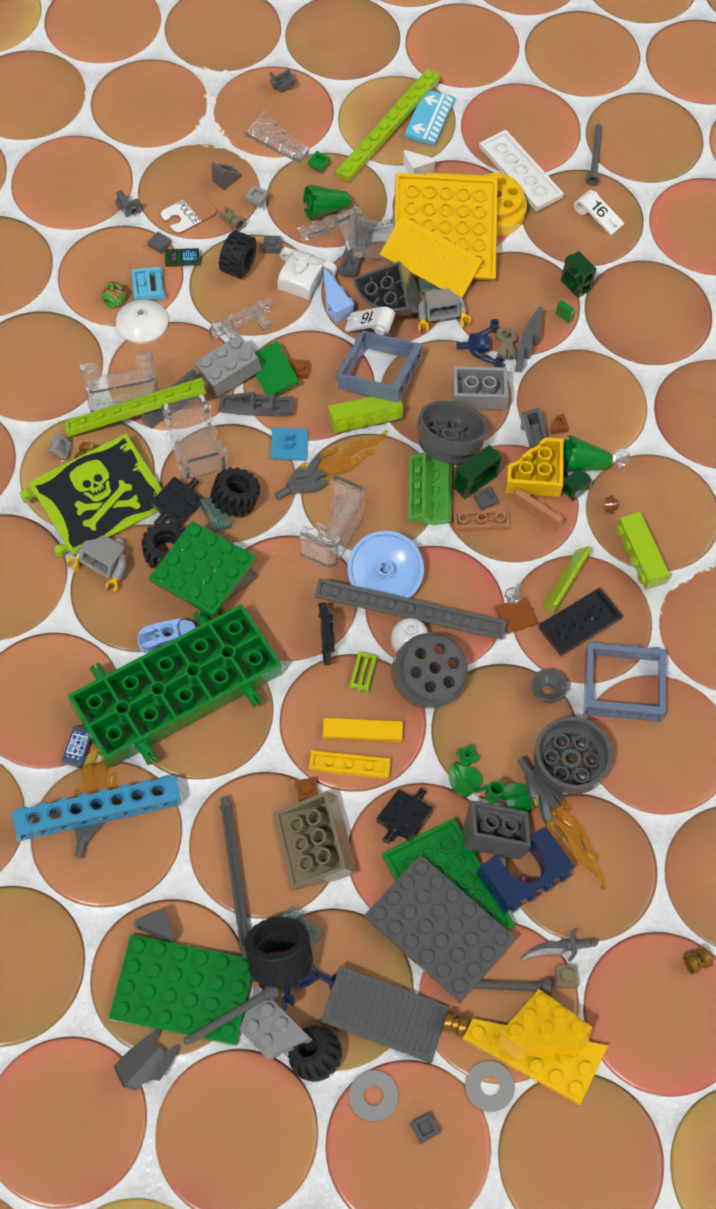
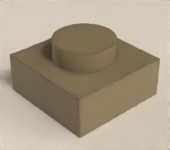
M577 965L555 966L556 989L579 987Z

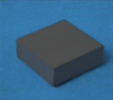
M157 232L147 243L150 248L162 254L172 241L167 236Z
M491 487L473 494L481 511L498 504V499Z
M430 1112L410 1123L420 1144L441 1133Z

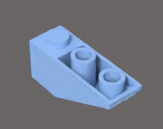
M324 269L323 281L326 312L335 323H338L350 317V314L353 312L354 302L351 297L345 294L344 288L338 285L334 275L330 274L327 269Z

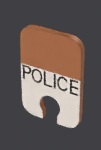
M195 193L164 209L161 212V218L165 223L173 217L180 218L181 221L171 225L170 229L175 234H183L216 215V208L204 194Z

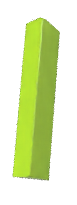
M590 546L577 549L544 601L543 608L552 613L556 612L587 561L591 552Z

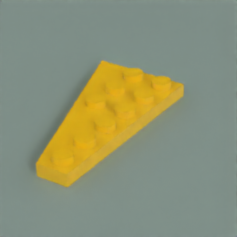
M472 1019L462 1040L578 1106L581 1104L608 1048V1045L588 1042L577 1056H568V1054L555 1055V1057L548 1058L529 1056L525 1057V1059L515 1060L498 1047L500 1033L507 1025Z

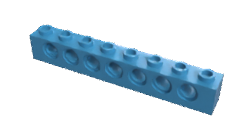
M165 775L158 780H143L131 786L130 784H124L113 790L102 789L98 793H83L76 798H61L53 803L42 802L35 807H19L12 811L11 814L16 839L19 842L180 806L181 796L176 776L170 777ZM156 790H159L163 794L160 796H155L152 793ZM134 795H141L143 798L137 801L132 797ZM115 799H119L122 801V803L120 805H114L112 801ZM100 804L102 807L95 810L92 808V805ZM74 808L82 810L79 814L71 813ZM53 813L61 814L57 819L50 817ZM34 817L40 819V821L37 823L29 822L30 819Z

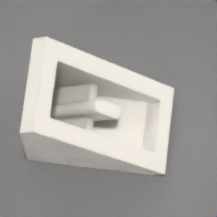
M404 150L403 165L409 174L426 175L428 172L434 173L436 159Z

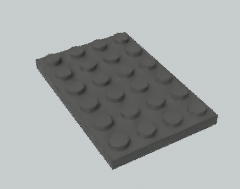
M421 855L364 915V918L459 1003L467 997L516 941V938Z

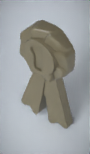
M507 327L499 328L496 331V340L501 342L497 357L505 359L507 353L508 359H516L517 352L513 345L517 340L516 332Z

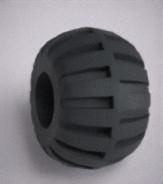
M317 1025L305 1027L302 1030L312 1041L308 1044L305 1042L294 1047V1050L289 1051V1063L293 1072L298 1077L307 1081L319 1082L329 1078V1074L333 1075L337 1070L336 1067H339L342 1057L341 1044L338 1037L330 1029Z

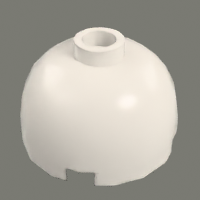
M402 619L392 629L391 645L395 652H397L406 641L416 635L428 633V629L418 619ZM420 650L415 651L416 657L422 654Z

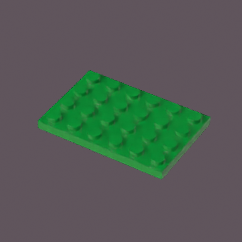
M455 818L414 837L412 841L408 840L382 853V858L395 881L421 855L507 931L515 928L509 914L503 913L476 874L481 864L472 850L464 849L463 832Z
M131 934L108 1019L119 1023L188 1036L247 1001L252 979L247 957L243 958L242 956ZM244 1013L201 1039L237 1046L239 1029Z

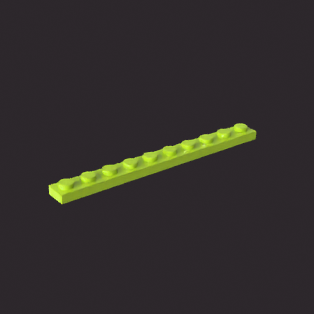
M426 69L335 171L336 176L350 182L441 79L440 74Z

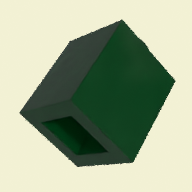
M578 468L563 479L562 491L574 501L589 490L592 480L586 472Z

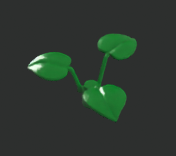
M452 762L450 766L449 782L454 792L460 796L468 797L473 791L475 793L486 791L485 798L489 804L493 805V803H497L502 798L503 801H506L507 808L528 812L537 800L529 799L527 787L524 784L509 783L504 786L499 781H493L489 786L486 784L480 788L482 776L478 770ZM472 850L474 853H482L480 851Z

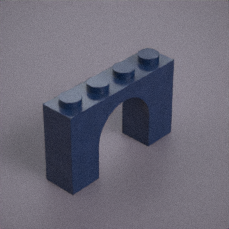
M546 827L530 836L531 848L529 851L539 864V880L525 883L515 879L498 856L482 864L476 872L504 914L510 911L513 913L517 912L523 907L522 904L524 902H533L540 896L539 893L545 891V893L549 892L556 886L555 883L558 881L563 883L572 876L570 873L575 866Z

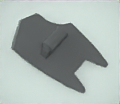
M156 1030L146 1036L113 1066L122 1087L137 1091L148 1081H160L173 1062L180 1046L176 1045L165 1052L155 1044L160 1030Z

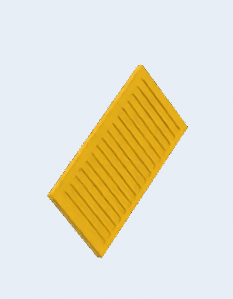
M402 215L399 217L397 224L379 256L392 263L400 261L412 274L439 289L448 288L460 297H463L476 271L483 262L480 258Z

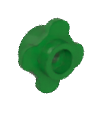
M471 744L463 749L458 748L456 751L462 766H468L479 761V756L474 751L475 747Z

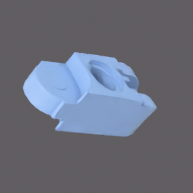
M180 618L154 623L140 630L138 646L143 653L147 654L196 627L193 622L181 620ZM167 633H172L169 637L164 636Z

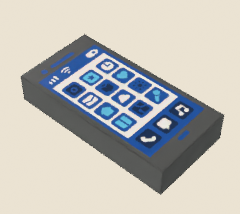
M73 726L61 761L63 765L82 768L91 742L83 727Z

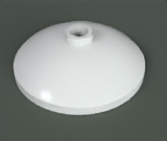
M151 300L132 301L123 306L116 317V327L119 334L125 340L136 344H147L156 341L164 335L169 322L165 309L160 304Z

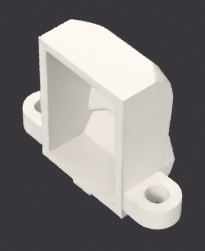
M284 247L279 256L286 263L278 277V289L309 300L323 275L324 269H327L334 276L338 269L333 263L315 257L311 253H304Z

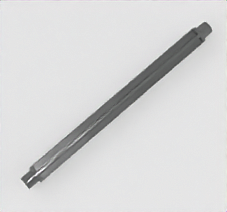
M224 796L220 798V809L222 812L238 927L239 951H241L242 957L245 958L244 939L249 930L232 804H230V798Z

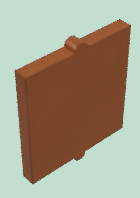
M526 596L495 606L499 618L507 621L505 627L507 634L538 624L533 612L534 608H531Z

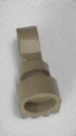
M225 207L226 213H222L219 210L220 218L228 221L234 230L241 231L246 227L245 224L247 222L242 215L236 216L232 214L228 207Z

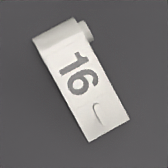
M588 190L574 202V208L579 214L585 215L589 212L610 236L625 224L595 191Z
M388 307L352 312L350 317L347 318L348 322L345 331L350 332L372 328L378 335L388 334L396 314L394 310Z

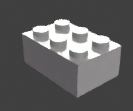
M240 334L195 362L199 375L217 398L262 370L258 357Z
M453 366L452 401L462 403L473 409L506 410L508 401L507 368Z

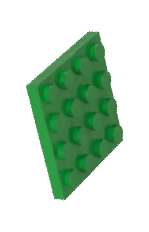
M191 521L150 575L149 582L214 618L256 561V556Z

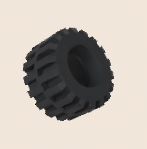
M233 230L222 246L219 257V269L237 278H243L249 272L255 259L257 250L256 238Z
M228 467L227 470L223 469L217 474L211 489L210 497L212 498V504H215L214 507L220 509L222 514L226 513L230 517L231 515L235 517L241 515L244 517L246 514H250L256 505L261 491L258 479L254 478V475L248 473L245 469L241 470L238 467L235 469L232 467Z
M161 521L162 524L154 523V527L150 526L147 528L148 532H144L141 542L145 561L149 563L150 568L155 567L156 569L169 552L160 551L157 547L163 543L175 544L185 529L184 527L181 528L180 524L174 525L173 521H169V523Z

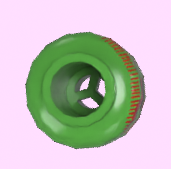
M118 281L108 282L101 292L103 303L111 308L119 307L127 295L124 285Z

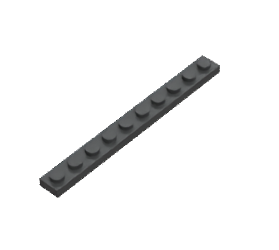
M321 578L318 579L315 598L402 618H414L424 623L503 640L507 622L502 619Z

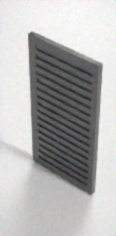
M339 966L320 1021L321 1023L432 1063L449 1006Z

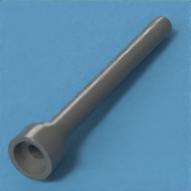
M597 124L595 128L591 171L586 177V183L590 186L597 185L600 179L597 168L602 133L601 124Z
M542 979L538 983L481 980L474 989L537 992L540 989L551 997V979Z
M265 986L262 989L263 992L186 1036L184 1044L191 1045L266 999L269 1001L279 998L280 994L277 988Z

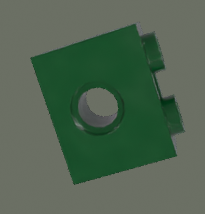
M578 251L566 257L561 281L577 298H580L591 291L597 268Z

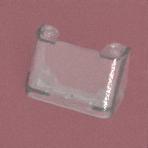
M352 209L337 217L339 230L350 255H353V258L364 257L390 262L379 256L394 229L393 220L390 219L384 222L364 218L359 209Z

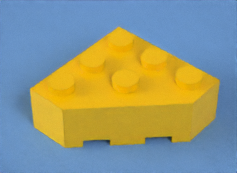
M544 438L536 447L524 453L519 460L511 463L506 472L505 493L514 494L517 489H521L522 491H527L530 495L560 497L563 488L564 439Z
M538 989L501 1031L498 1047L515 1060L525 1059V1057L537 1056V1058L555 1057V1055L561 1054L577 1056L589 1042L593 1027Z

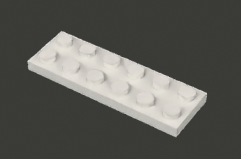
M507 130L479 143V148L501 173L514 178L521 185L526 201L536 212L563 198L564 193Z

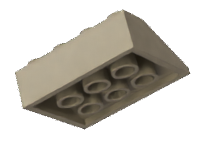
M325 791L274 812L292 890L336 881L357 873L337 795Z

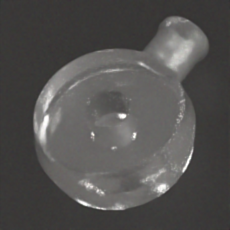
M618 449L613 455V460L617 464V470H622V466L627 465L630 461V453L625 449Z
M517 584L516 587H509L505 590L504 596L507 602L517 603L522 599V584Z

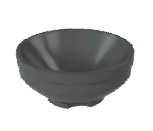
M551 668L538 671L531 683L534 696L544 703L558 702L564 697L568 687L564 675ZM544 686H551L553 693L550 695L545 694L542 688Z

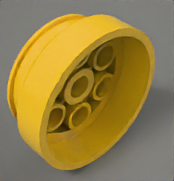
M489 173L480 176L479 178L498 179L497 237L515 232L523 224L527 209V201L521 185L514 178L501 173Z

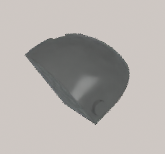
M400 261L352 278L358 294L371 307H388L394 310L395 316L411 315L418 312L419 295L415 276Z

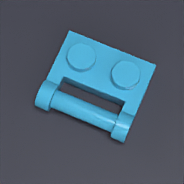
M161 267L131 269L135 300L156 299L162 301L166 298L165 291H163V269ZM150 276L155 277L156 291H151Z

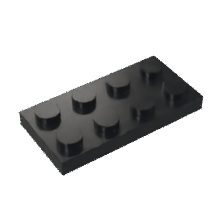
M599 587L541 622L538 628L561 657L620 621L623 615Z

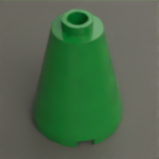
M308 185L304 188L303 203H306L307 208H304L306 217L308 219H315L347 209L351 204V196L346 191Z
M569 435V440L565 439L563 443V471L574 472L578 468L582 471L606 470L612 465L613 457L610 452L575 436Z

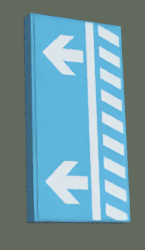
M430 90L417 105L404 138L435 146L454 104L455 97Z

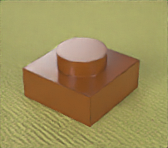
M292 359L291 367L296 377L308 379L309 360Z
M315 777L295 781L299 802L319 794Z

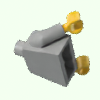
M432 288L430 291L425 292V298L418 305L419 334H421V328H426L428 333L429 325L426 320L434 321L459 317L461 315L460 327H464V321L469 326L471 317L466 315L467 310L462 297L454 294L448 288Z
M106 536L84 541L75 553L76 557L69 558L67 565L70 568L75 564L72 569L74 572H77L81 567L79 563L81 562L107 578L113 577L112 580L106 583V588L108 591L111 585H115L113 589L115 594L119 589L117 581L121 579L126 567L124 541L119 537L112 540Z

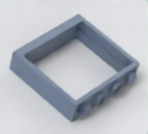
M362 330L359 337L355 339L353 348H350L348 357L343 360L341 369L337 371L336 381L338 389L399 403L422 359V344ZM366 348L407 358L393 385L351 376Z
M600 642L588 643L585 649L583 715L662 722L666 715V650L659 649L658 647L641 648L637 645L621 646L617 643L611 645ZM594 655L658 661V706L592 700Z

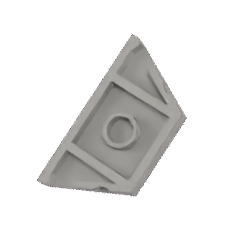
M256 985L252 997L263 992L260 986ZM266 999L246 1011L239 1029L268 1060L278 1057L281 1053L294 1050V1047L304 1042L308 1044L312 1041L272 999L269 1001Z

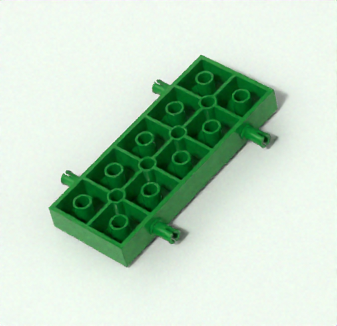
M242 604L212 620L209 619L206 613L200 611L201 613L199 614L197 610L193 616L200 626L108 674L104 671L101 663H96L97 669L94 665L90 667L89 670L96 680L67 696L70 706L107 768L137 752L141 753L147 765H152L151 759L155 763L158 757L150 745L242 695L247 697L253 708L257 707L256 703L258 706L263 703V699L255 688L281 675L282 663Z

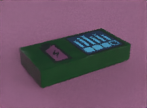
M199 248L165 249L166 267L200 265Z

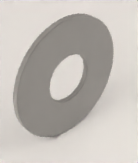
M483 1061L476 1064L469 1071L465 1082V1090L468 1099L475 1107L485 1112H496L502 1110L510 1103L514 1095L515 1084L511 1073L505 1066L494 1061ZM485 1077H494L499 1082L500 1088L496 1095L487 1096L481 1091L480 1084Z
M378 1070L365 1071L352 1082L349 1090V1102L353 1111L360 1118L370 1122L381 1121L394 1112L398 1103V1089L394 1080L386 1073ZM370 1086H377L383 1092V1100L376 1106L369 1105L364 1099V1092Z

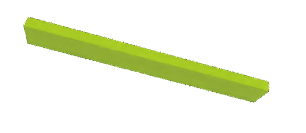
M198 378L65 420L66 434L70 437L206 394L203 378Z

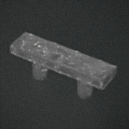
M270 297L260 299L256 304L246 306L240 312L232 313L222 321L214 322L209 329L211 339L214 340L226 334L228 339L231 340L238 335L235 330L236 328L255 319L263 331L268 330L271 327V323L265 314L273 309L272 299Z

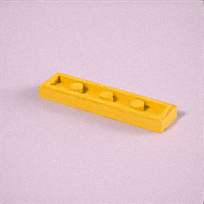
M323 718L322 739L402 742L403 721Z
M311 750L309 771L389 780L391 758Z

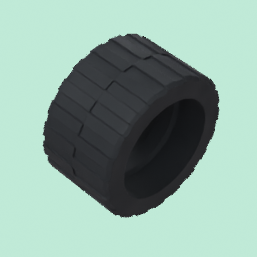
M283 916L272 917L259 922L248 931L244 939V947L250 975L256 982L269 987L290 986L302 980L311 970L313 956L309 933L306 926L299 920ZM288 949L287 951L282 953L269 954L276 950Z

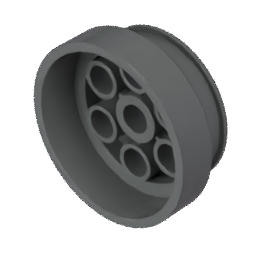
M435 401L425 405L420 411L416 425L421 449L431 458L450 464L464 463L473 457L475 452L483 446L488 428L485 419L480 413L467 405L454 401Z
M423 633L412 637L398 649L392 662L391 672L394 686L404 700L419 708L435 709L452 702L460 695L467 681L468 665L464 653L453 640L437 633ZM435 645L441 647V655L435 653ZM416 650H420L423 653V659L416 657ZM449 659L455 662V669L448 666ZM430 664H434L437 667L436 674L429 670ZM411 669H416L418 671V678H413L411 676ZM444 678H447V679L450 680V682H451V687H450V688H447V687L444 686V684H443ZM425 683L431 684V693L425 690Z
M563 717L552 721L541 731L533 756L536 770L547 785L561 793L582 794L595 789L603 782L610 769L613 754L608 737L596 724L580 717ZM556 742H563L565 746L560 747ZM576 743L583 744L585 748H579ZM546 757H552L555 762L547 761ZM571 758L574 760L575 763L570 764L566 761V759ZM586 760H592L595 765H589ZM556 774H562L565 779H558ZM581 775L584 777L585 780L580 781L576 778V776Z

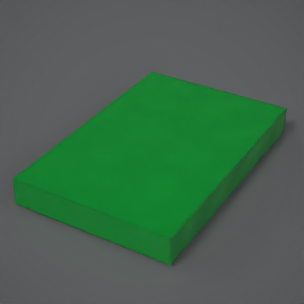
M278 340L254 352L259 359L262 369L255 375L265 395L274 394L277 396L300 384Z

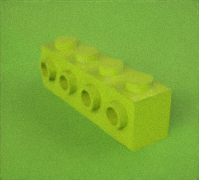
M367 397L328 406V420L334 433L403 418L401 399L399 403L380 398Z
M641 512L620 517L616 526V532L623 540L624 550L630 555L632 567L637 570L639 582L643 583L645 590L666 584L670 574Z

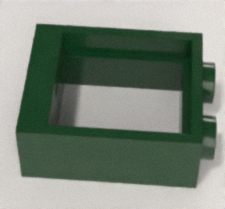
M488 445L456 468L453 488L465 500L498 477L502 458L499 451Z

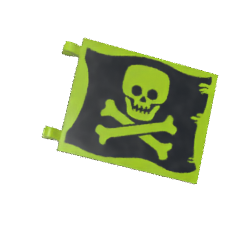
M127 433L28 482L31 489L21 491L20 497L24 503L29 502L34 497H37L64 541V544L54 547V553L57 558H60L68 551L71 552L72 556H75V553L84 541L97 539L100 536L110 538L158 513V510L150 504L162 488Z

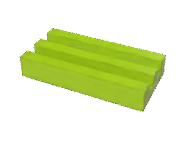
M358 651L349 689L356 688L357 691L364 690V692L368 693L377 655ZM361 657H364L365 660L363 663L359 682L357 684L355 683L358 668L360 665ZM372 659L366 685H362L368 661Z

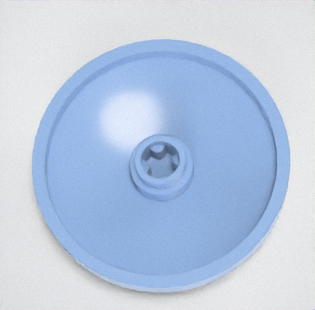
M378 531L371 533L355 545L349 556L348 578L352 586L410 599L418 590L423 578L424 564L419 549L409 538L397 532Z

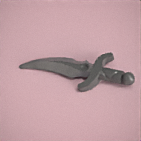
M574 929L569 935V940L561 939L558 942L549 941L537 945L521 957V961L542 955H561L566 951H571V956L568 959L570 962L575 958L577 949L590 948L591 946L596 947L598 941L596 939L575 941L574 935L577 930Z

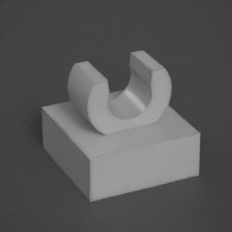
M253 185L246 195V201L251 203V205L261 208L269 193L267 190Z
M55 434L53 441L50 442L51 449L48 452L52 456L57 455L62 460L67 459L72 443L63 435Z

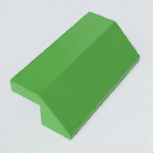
M425 452L409 456L408 520L434 526L451 522L452 464L432 459Z

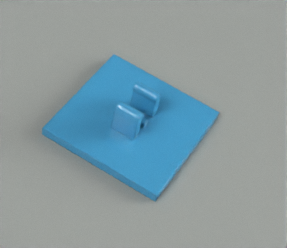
M272 427L270 459L307 461L308 429Z

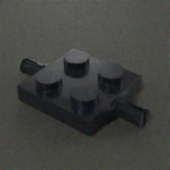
M174 476L151 501L150 505L158 510L160 514L154 523L162 524L161 521L168 520L173 521L174 524L182 525L203 501V498L193 490L199 484L198 479L193 478L187 485Z
M321 602L318 604L322 639L321 653L323 655V665H331V652H335L333 614H329L326 603Z
M419 788L414 796L399 789L396 791L376 818V823L388 830L382 838L384 843L390 844L394 836H400L409 841L413 840L433 812V807L421 801L427 793L425 789Z

